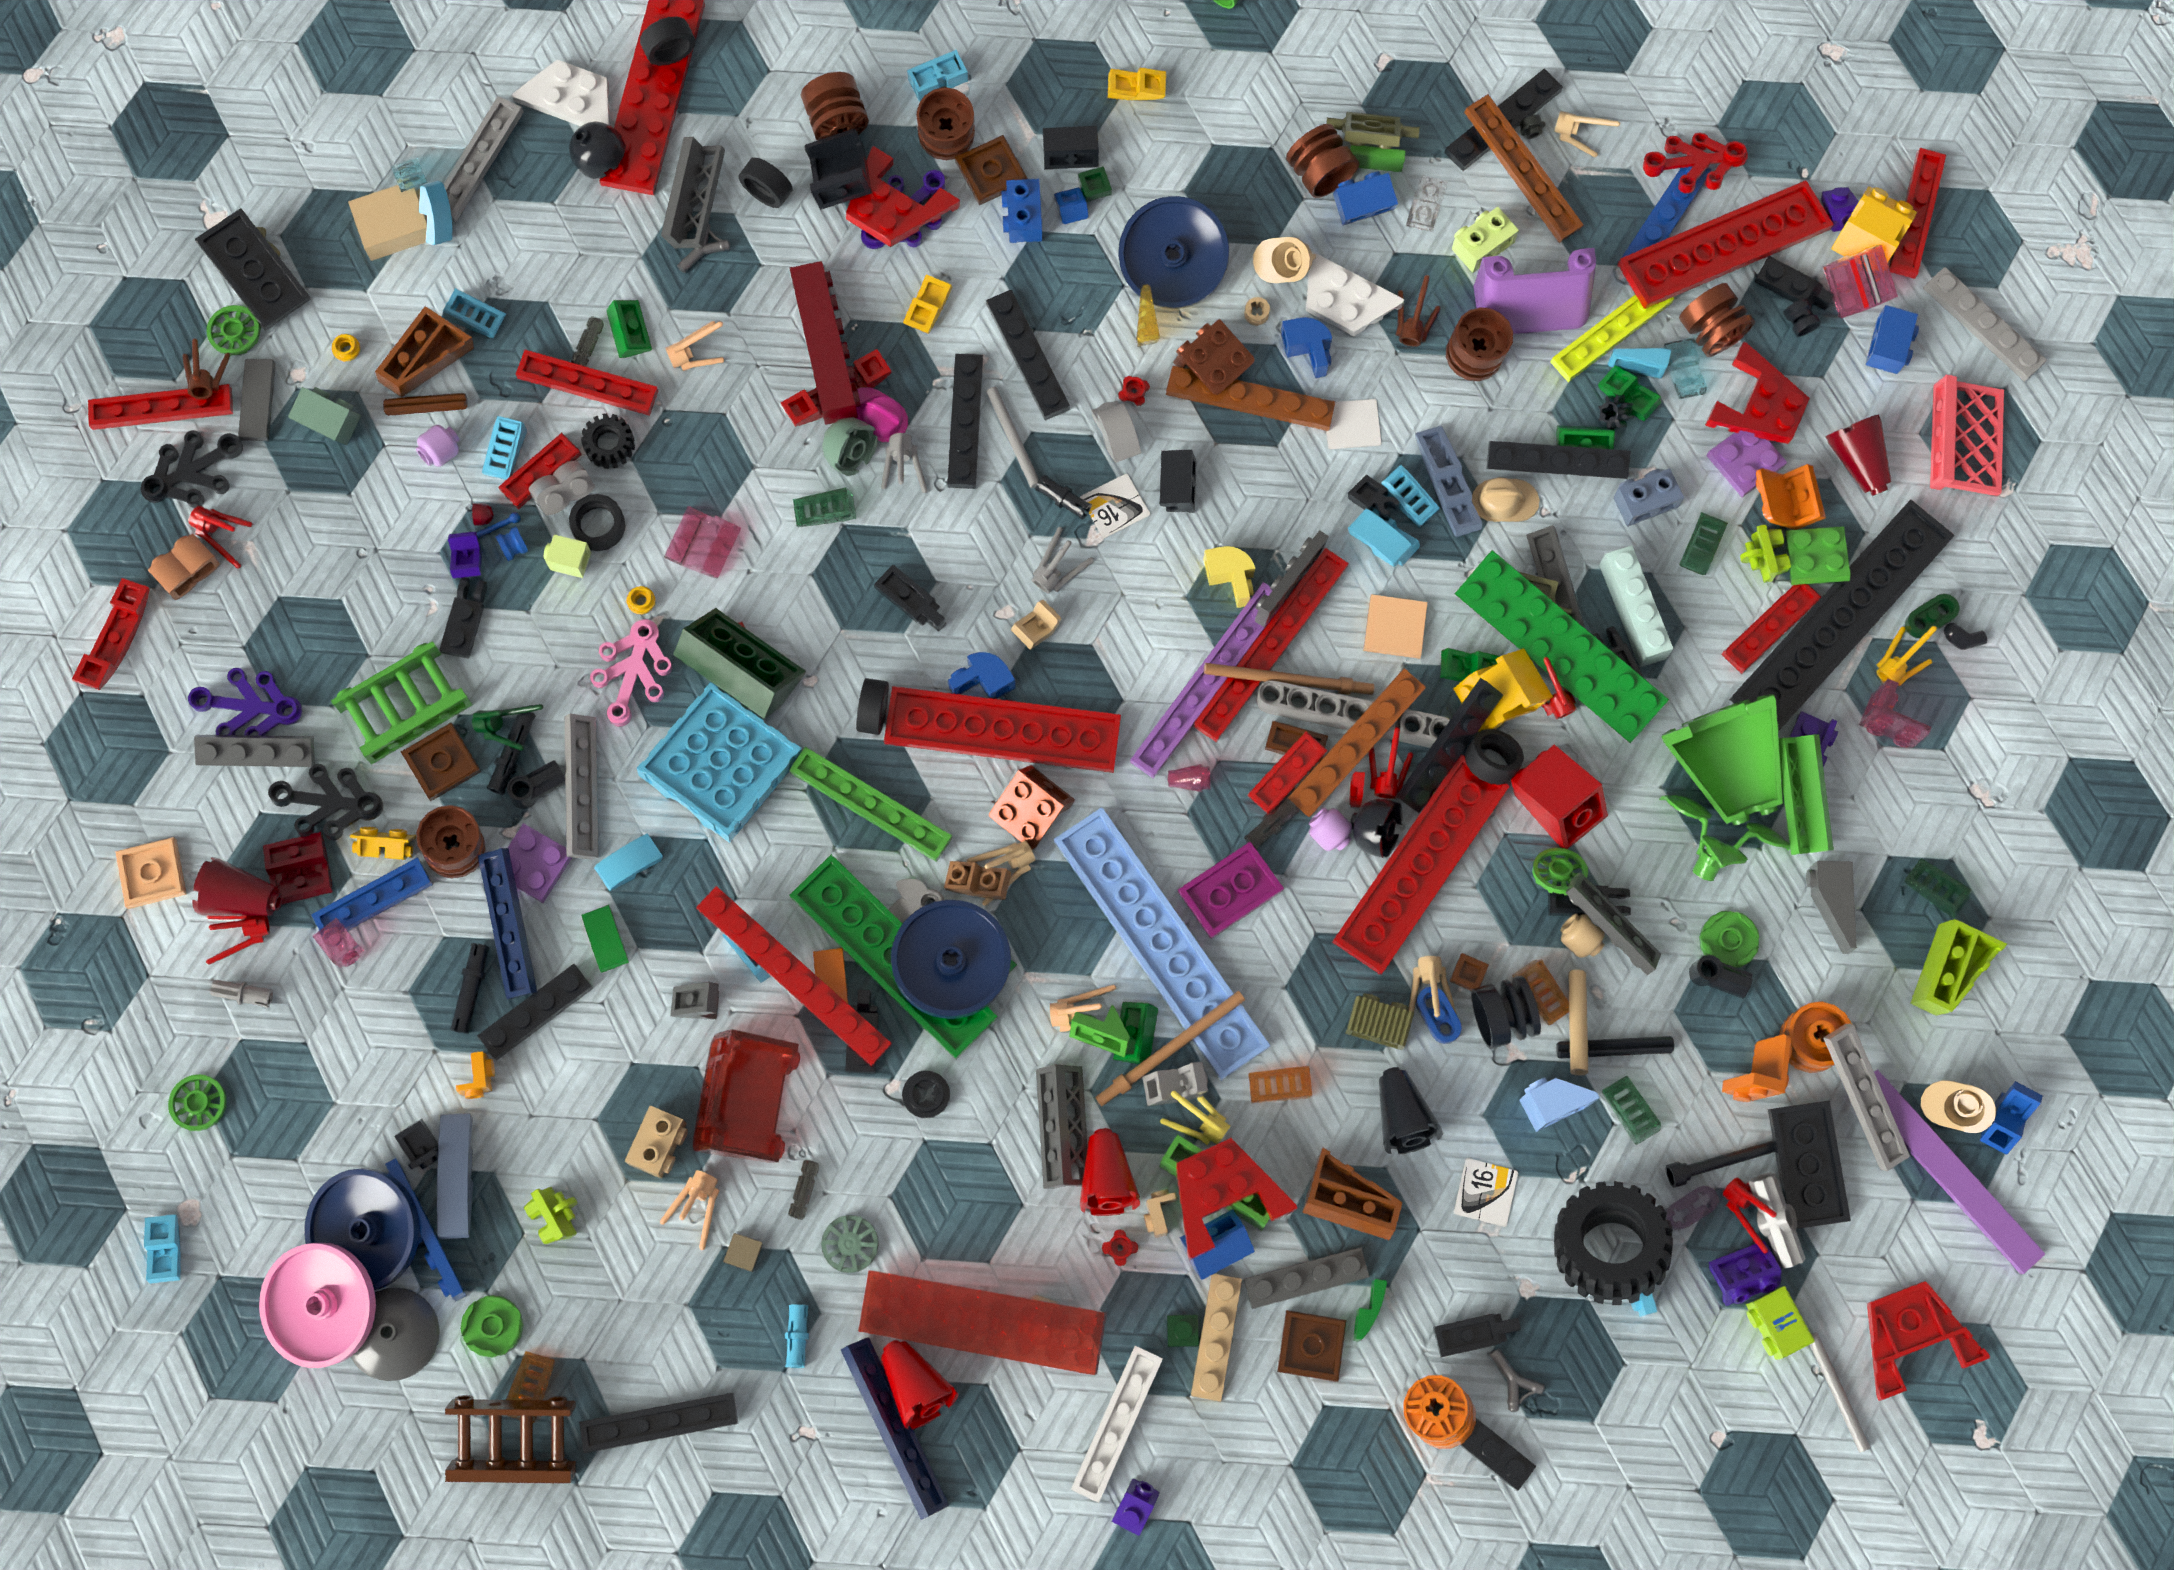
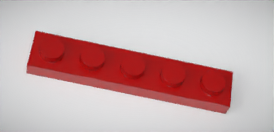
M1919 148L1916 154L1905 202L1909 203L1917 214L1894 251L1888 272L1913 279L1918 275L1946 154L1924 148Z
M524 350L516 371L517 379L648 416L651 414L659 392L657 386L529 350Z
M229 384L219 385V391H212V396L207 399H196L188 394V389L88 400L89 427L92 430L233 414L232 388Z

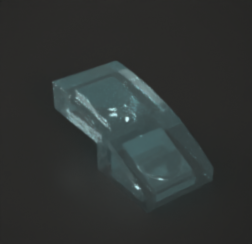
M417 157L391 166L401 192L428 183Z
M1692 339L1664 343L1665 349H1671L1668 368L1678 398L1684 399L1706 394L1707 385L1699 369L1700 358Z

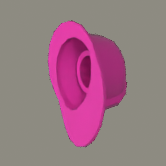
M870 387L857 389L861 407H856L858 415L856 419L875 428L873 434L878 437L879 441L889 442L891 435L906 432L908 416L905 409L897 401Z

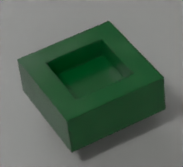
M1104 166L1078 173V181L1086 202L1112 195V188Z
M1167 1315L1168 1347L1199 1346L1198 1315Z

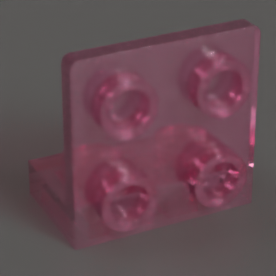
M1887 679L1870 696L1859 725L1866 728L1867 732L1872 735L1885 736L1892 739L1900 747L1914 748L1930 733L1932 727L1892 710L1898 700L1899 694L1895 693L1899 683Z

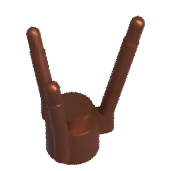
M1429 275L1424 276L1413 318H1408L1404 323V305L1398 310L1396 336H1400L1399 341L1404 345L1417 347L1421 345V342H1426L1427 334L1441 309L1440 306H1436L1423 327V322L1419 318L1428 288ZM1399 290L1398 296L1403 298V291Z
M194 338L192 340L193 374L188 355L183 354L182 356L188 383V394L196 399H207L212 396V391H219V382L228 364L230 353H225L213 379L207 370L200 369L198 340Z

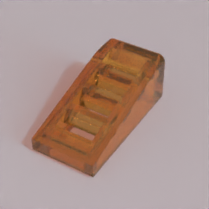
M1542 959L1533 960L1512 975L1513 978L1522 975L1526 979L1535 996L1539 1014L1547 1025L1553 1024L1569 1012V1001ZM1536 972L1539 976L1529 982L1527 977ZM1544 982L1546 986L1536 992L1534 987ZM1551 991L1553 996L1542 1002L1540 998ZM1558 1001L1560 1006L1549 1013L1547 1008Z
M1309 1066L1248 1073L1251 1104L1310 1099L1312 1097ZM1295 1076H1300L1302 1090L1296 1091ZM1283 1077H1288L1290 1092H1284ZM1270 1078H1276L1277 1093L1272 1094ZM1258 1079H1264L1266 1095H1260Z
M525 1351L506 1400H543L555 1360ZM531 1364L544 1368L542 1373L529 1370L528 1367ZM525 1377L538 1380V1385L525 1382ZM521 1389L534 1393L533 1397L520 1394ZM507 1415V1416H509V1417L516 1418V1419H519V1420H520V1416H510V1415ZM533 1416V1423H535L537 1416Z

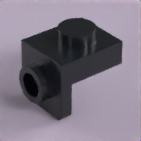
M422 1118L394 1136L410 1160L408 1166L411 1170L417 1166L424 1169L437 1160L435 1155L438 1153V1142Z

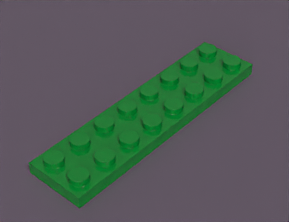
M1494 550L1490 551L1454 593L1517 648H1524L1530 659L1547 673L1548 671L1543 659L1548 657L1560 684L1629 743L1636 738L1669 700Z
M832 854L789 894L790 898L955 1060L998 1019V1016L988 1006L980 1012L967 1017L947 1019L926 1014L908 1002L895 982L891 965L893 942L903 923Z

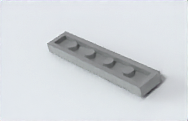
M498 96L444 182L453 222L456 223L524 113L521 106Z
M1946 267L1939 271L1924 286L1923 289L2024 382L2047 361Z
M570 713L564 716L567 857L593 860L598 858L596 717Z
M1845 1024L1823 1039L1880 1170L1889 1171L1909 1158L1910 1155L1853 1024Z

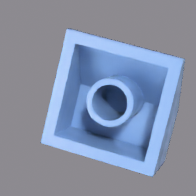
M1544 1077L1530 1084V1087L1524 1090L1526 1094L1520 1099V1102L1533 1128L1538 1132L1589 1107L1600 1097L1595 1091L1557 1078L1547 1082Z

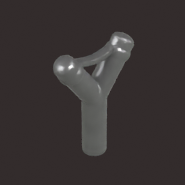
M708 224L703 248L692 250L677 267L681 272L686 273L704 255L729 250L730 242L716 237L710 230V224ZM709 234L717 242L708 243Z
M1500 1348L1489 1354L1507 1379V1404L1509 1411H1519V1405L1525 1398L1535 1393L1541 1395L1544 1392L1545 1385L1543 1383L1517 1374ZM1519 1387L1531 1391L1523 1395L1519 1400Z

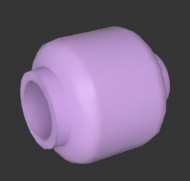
M434 425L418 437L416 451L428 466L433 464L434 466L441 467L458 454L459 447L457 442L460 439L452 428L448 427L445 429L441 425Z
M1323 808L1309 822L1311 826L1309 830L1310 836L1326 851H1331L1335 848L1340 851L1352 839L1349 836L1352 824L1335 808L1329 810Z

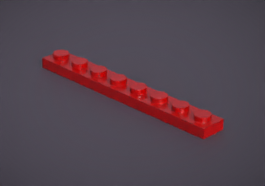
M1325 548L1238 663L1237 667L1271 671L1348 568L1349 563ZM1228 677L1196 719L1193 727L1217 743L1262 681Z
M717 886L696 907L701 914L871 1067L890 1048L892 1043Z

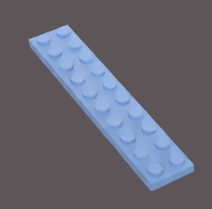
M1102 807L1054 838L1056 846L1185 1030L1234 994ZM1241 1004L1193 1039V1042L1221 1081L1270 1048V1044Z

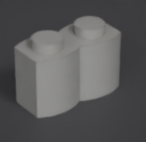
M570 461L561 465L553 475L537 479L528 490L544 514L553 515L562 511L570 501L579 500L587 496L594 489L595 485L587 471L578 461Z

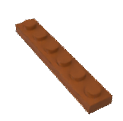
M1489 94L1468 106L1464 113L1557 241L1560 243L1579 231L1584 226Z
M1172 366L1166 389V395L1325 431L1330 429L1335 401L1240 380H1234L1220 394L1214 395L1192 370Z
M1403 668L1290 794L1288 799L1305 815L1310 817L1426 687Z

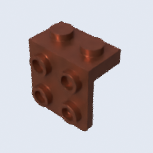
M1219 318L1213 325L1206 323L1197 331L1196 335L1198 338L1190 343L1187 340L1176 350L1178 356L1173 363L1181 368L1187 365L1214 395H1218L1254 363L1255 359Z

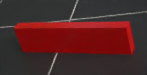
M1808 584L1793 585L1725 649L1721 655L1743 674L1821 599V596Z

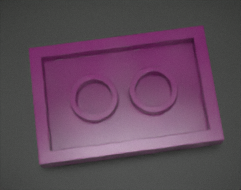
M1248 842L1179 888L1178 893L1208 936L1213 939L1283 892L1284 888L1253 844Z

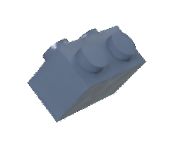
M1669 468L1660 471V469L1652 470L1644 478L1637 481L1632 478L1622 482L1613 498L1626 526L1629 527L1678 508L1684 496Z

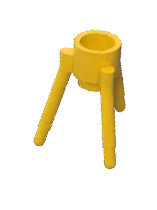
M1902 626L1884 657L1876 664L1879 668L1877 670L1879 678L1889 686L1893 687L1896 684L1901 686L1908 678L1932 664V660L1928 659L1911 670L1905 671L1908 668L1906 662L1937 630L1936 626H1932L1901 658L1895 656L1892 659L1891 656L1906 630Z

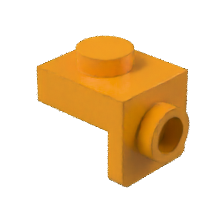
M483 1051L471 1053L473 1083L456 1085V1091L460 1095L465 1096L466 1099L484 1097V1092L492 1091L491 1077L495 1076L494 1062Z

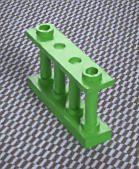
M433 641L418 645L414 648L413 653L355 687L341 690L337 697L331 700L340 713L348 710L366 739L365 744L359 747V749L371 765L472 706L462 688L452 690L434 660L442 654ZM423 665L442 694L441 699L432 705L425 702L409 673ZM397 680L400 681L417 710L415 715L406 720L401 719L383 689ZM374 695L391 723L390 729L381 735L375 733L358 703Z

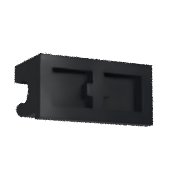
M1097 126L1043 128L1044 170L1099 167Z
M1161 451L1160 506L1166 507L1167 512L1195 513L1196 458L1193 451Z

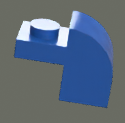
M1302 317L1283 321L1281 337L1287 358L1309 354L1315 378L1325 377L1328 366L1331 365V356L1328 349L1331 347L1333 337L1329 329L1322 322L1313 318Z
M986 652L968 655L969 668L963 667L951 674V678L948 679L949 689L952 694H962L980 684L988 698L998 699L1016 688L1015 678L1007 665L996 655Z
M2015 1081L2006 1093L2001 1092L1994 1103L1996 1106V1117L1992 1125L1982 1131L1980 1141L2007 1155L2022 1138L2025 1123L2041 1104L2043 1095Z

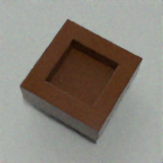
M1461 953L1449 982L1472 991V989L1480 987L1489 964Z

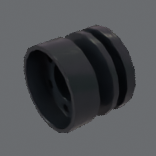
M1522 975L1514 977L1512 984L1507 979L1503 980L1500 989L1501 995L1492 984L1472 989L1471 1001L1474 1016L1483 1041L1489 1049L1508 1045L1511 1042V1030L1520 1041L1525 1040L1527 1034L1531 1038L1541 1034L1538 1005L1528 982Z

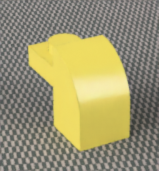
M1224 546L1206 549L1203 560L1209 586L1231 582L1237 608L1245 607L1250 600V596L1254 595L1252 581L1249 579L1254 577L1255 565L1252 559L1244 551L1235 547Z

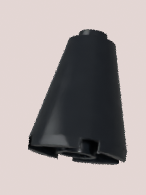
M1399 1067L1385 1070L1383 1076L1379 1078L1382 1134L1385 1151L1388 1154H1392L1391 1149H1397L1398 1154H1407L1430 1146V1139L1435 1136L1437 1140L1441 1139L1443 1135L1442 1128L1408 1072L1400 1070Z

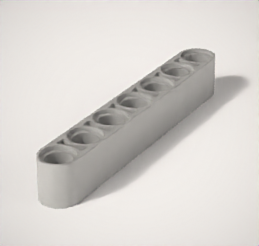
M1268 680L1261 684L1257 694V706L1265 713L1343 730H1349L1357 721L1349 717V711L1356 710L1362 715L1373 703V701L1274 680ZM1272 692L1278 699L1269 702L1264 699L1263 694ZM1300 698L1306 705L1302 708H1297L1292 704L1291 700ZM1328 704L1333 708L1334 712L1330 714L1323 713L1319 706ZM1406 709L1381 738L1392 740L1394 729L1399 727V742L1431 748L1438 738L1434 734L1433 729H1444L1450 719ZM1413 722L1418 726L1419 730L1416 732L1408 731L1404 724Z

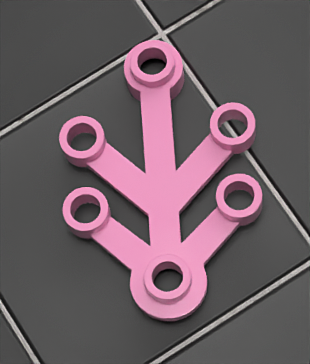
M643 619L637 621L631 627L630 635L613 644L610 642L603 643L599 647V654L607 662L615 660L617 654L633 646L634 648L630 657L605 670L595 669L590 675L592 684L597 688H603L609 681L625 673L617 700L607 709V716L610 722L617 727L627 725L632 718L628 703L637 676H639L646 688L645 694L649 701L659 702L664 697L662 687L655 683L643 661L647 649L655 661L654 668L659 675L666 676L672 671L671 661L664 657L656 643L659 638V629L651 620ZM642 629L649 630L647 636L642 637L639 635ZM612 648L613 653L611 655H603L605 649ZM666 662L668 667L665 670L658 669L660 663ZM597 675H604V680L602 682H595V677ZM651 690H660L657 696H650ZM617 708L623 709V714L620 716H614L613 713Z

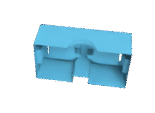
M957 50L907 70L908 81L919 102L934 89H939L945 85L947 88H953L968 82V71Z

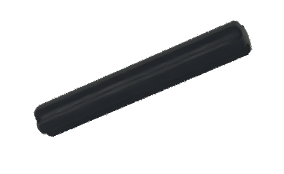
M1671 1036L1588 1040V1057L1664 1054L1674 1051V1040ZM1560 1041L1556 1044L1558 1058H1570V1041Z

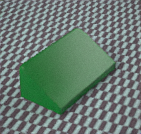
M613 300L606 311L619 358H627L651 351L652 346L639 300Z
M1557 425V446L1614 450V429H1607V427Z
M1122 1003L1120 1019L1130 1039L1125 1057L1114 1054L1113 1060L1140 1064L1151 1056L1158 1015L1157 1007L1149 1003Z

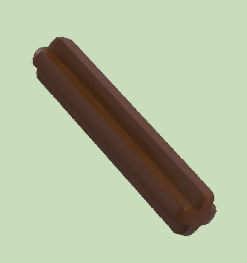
M465 393L391 398L383 401V410L388 416L464 410L468 407Z

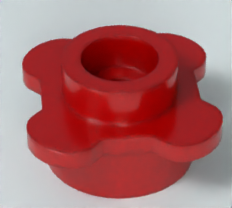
M1125 377L1123 379V389L1118 394L1119 399L1123 402H1134L1136 406L1143 405L1145 403V393L1150 389L1149 383L1139 377ZM1136 389L1137 392L1133 393L1131 390Z
M1118 1229L1114 1232V1237L1109 1242L1103 1243L1102 1251L1104 1254H1109L1117 1266H1124L1127 1258L1131 1254L1137 1253L1138 1244L1135 1241H1131L1126 1236L1124 1230ZM1122 1245L1123 1250L1119 1251L1117 1246Z

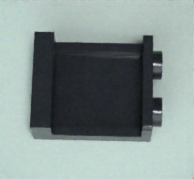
M856 129L820 139L804 146L810 159L813 183L810 184V189L820 210L872 193L865 149Z

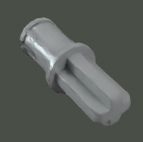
M214 980L210 989L212 996L237 1000L238 1005L247 1003L269 1008L273 999V989L248 985L245 981L241 984Z

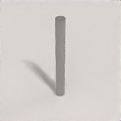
M992 387L987 390L990 401L1030 488H1036L1040 480L997 387Z
M1812 1333L1811 1335L1815 1342L1810 1344V1347L1859 1453L1864 1452L1871 1447L1818 1333Z

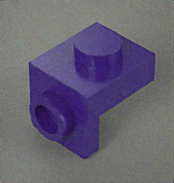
M1837 187L1833 190L1822 192L1821 202L1830 213L1831 221L1834 224L1831 228L1832 232L1841 231L1859 202L1849 187Z
M477 533L449 534L448 542L451 549L450 572L452 578L481 575L482 550Z
M1133 1478L1111 1522L1140 1536L1160 1492L1155 1490L1149 1483Z

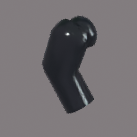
M1949 623L1944 627L1943 632L1946 639L1960 650H1966L1987 643V636L1983 630L1969 634L1956 623Z

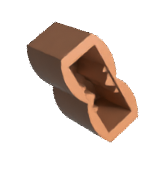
M194 534L179 538L171 552L157 556L152 561L148 571L174 600H178L186 595L199 581L205 579L216 570L220 563Z

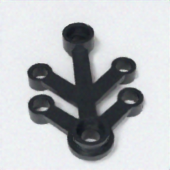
M188 431L184 436L185 445L176 471L167 475L169 465L178 459L179 453L171 444L161 446L159 449L160 458L154 475L147 476L142 481V496L152 503H158L165 498H171L187 502L192 508H196L199 505L202 506L205 499L199 490L190 489L186 491L173 486L183 481L212 488L217 494L226 493L230 488V484L224 476H210L198 472L225 457L229 459L238 457L243 451L242 442L234 434H224L218 440V448L192 462L196 449L203 446L204 439L198 431ZM198 437L195 443H190L191 438ZM236 445L233 451L228 452L230 446ZM173 450L171 456L165 457L167 451ZM224 481L222 487L216 488L218 482ZM155 487H160L158 492L152 493ZM199 495L197 501L190 502L192 496Z
M322 764L313 765L309 769V776L314 783L320 785L326 795L294 791L286 781L274 782L268 790L271 801L279 807L288 806L290 803L320 806L313 813L306 817H300L295 821L294 827L297 833L303 837L311 835L314 832L315 825L340 809L351 810L336 821H328L323 827V831L329 840H338L342 837L343 830L359 819L370 821L379 817L384 806L380 796L363 790L357 781L355 772L351 768L341 769L337 774V778L343 787L349 788L355 798L343 797L328 777V772ZM317 771H323L320 777H314ZM345 775H352L350 780H342ZM281 794H288L285 798L278 799ZM367 805H374L372 809L364 810ZM305 823H308V824H309V826H308L307 829H305V830H301V829H300V826H301L302 824H305ZM331 828H338V830L335 833H328Z

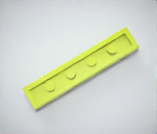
M1635 294L1551 359V364L1570 382L1672 304L1674 297L1644 309Z

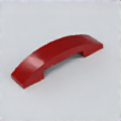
M878 349L853 362L856 382L851 383L852 391L859 388H874L892 373ZM817 387L809 392H806L804 389L780 402L795 427L823 418Z
M124 578L121 579L110 601L113 608L90 654L83 655L72 677L73 681L97 690H101L119 667L135 637L148 600L149 587Z

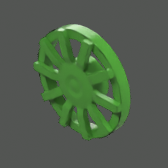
M230 305L219 309L212 315L207 324L206 332L209 342L218 352L222 354L230 353V356L248 353L247 351L257 344L261 327L248 308ZM236 312L235 318H230L228 313ZM241 313L249 315L245 320L240 321ZM224 315L226 320L223 323L217 322ZM253 319L255 326L244 327ZM214 325L221 328V332L213 333ZM254 331L252 337L245 334L246 332ZM224 336L218 344L215 343L214 338ZM243 338L249 341L246 345L241 341ZM227 341H230L228 349L222 348ZM238 342L240 348L234 349V343Z
M1550 848L1536 856L1532 873L1536 883L1548 890L1549 893L1552 894L1554 892L1567 895L1568 886L1566 881L1570 884L1571 877L1578 874L1572 871L1581 868L1583 875L1587 878L1588 867L1583 858L1577 853L1564 848ZM1556 855L1565 856V858H1556ZM1551 856L1552 861L1548 863L1544 858ZM1569 859L1574 860L1577 864L1572 865ZM1541 863L1549 869L1538 868V864ZM1540 874H1548V875L1542 878Z
M201 1074L188 1076L179 1081L170 1093L168 1101L170 1116L177 1125L186 1130H206L217 1124L226 1110V1092L218 1081L209 1076ZM200 1080L208 1081L203 1091H200ZM194 1081L195 1090L190 1091L186 1084ZM214 1085L218 1092L208 1096V1092ZM181 1088L187 1094L184 1099L176 1097ZM220 1096V1104L211 1103V1100ZM175 1102L184 1103V1108L176 1111ZM209 1108L218 1109L215 1116L208 1111ZM189 1112L185 1122H182L178 1116ZM202 1114H205L210 1121L203 1124ZM194 1115H197L198 1126L189 1125Z

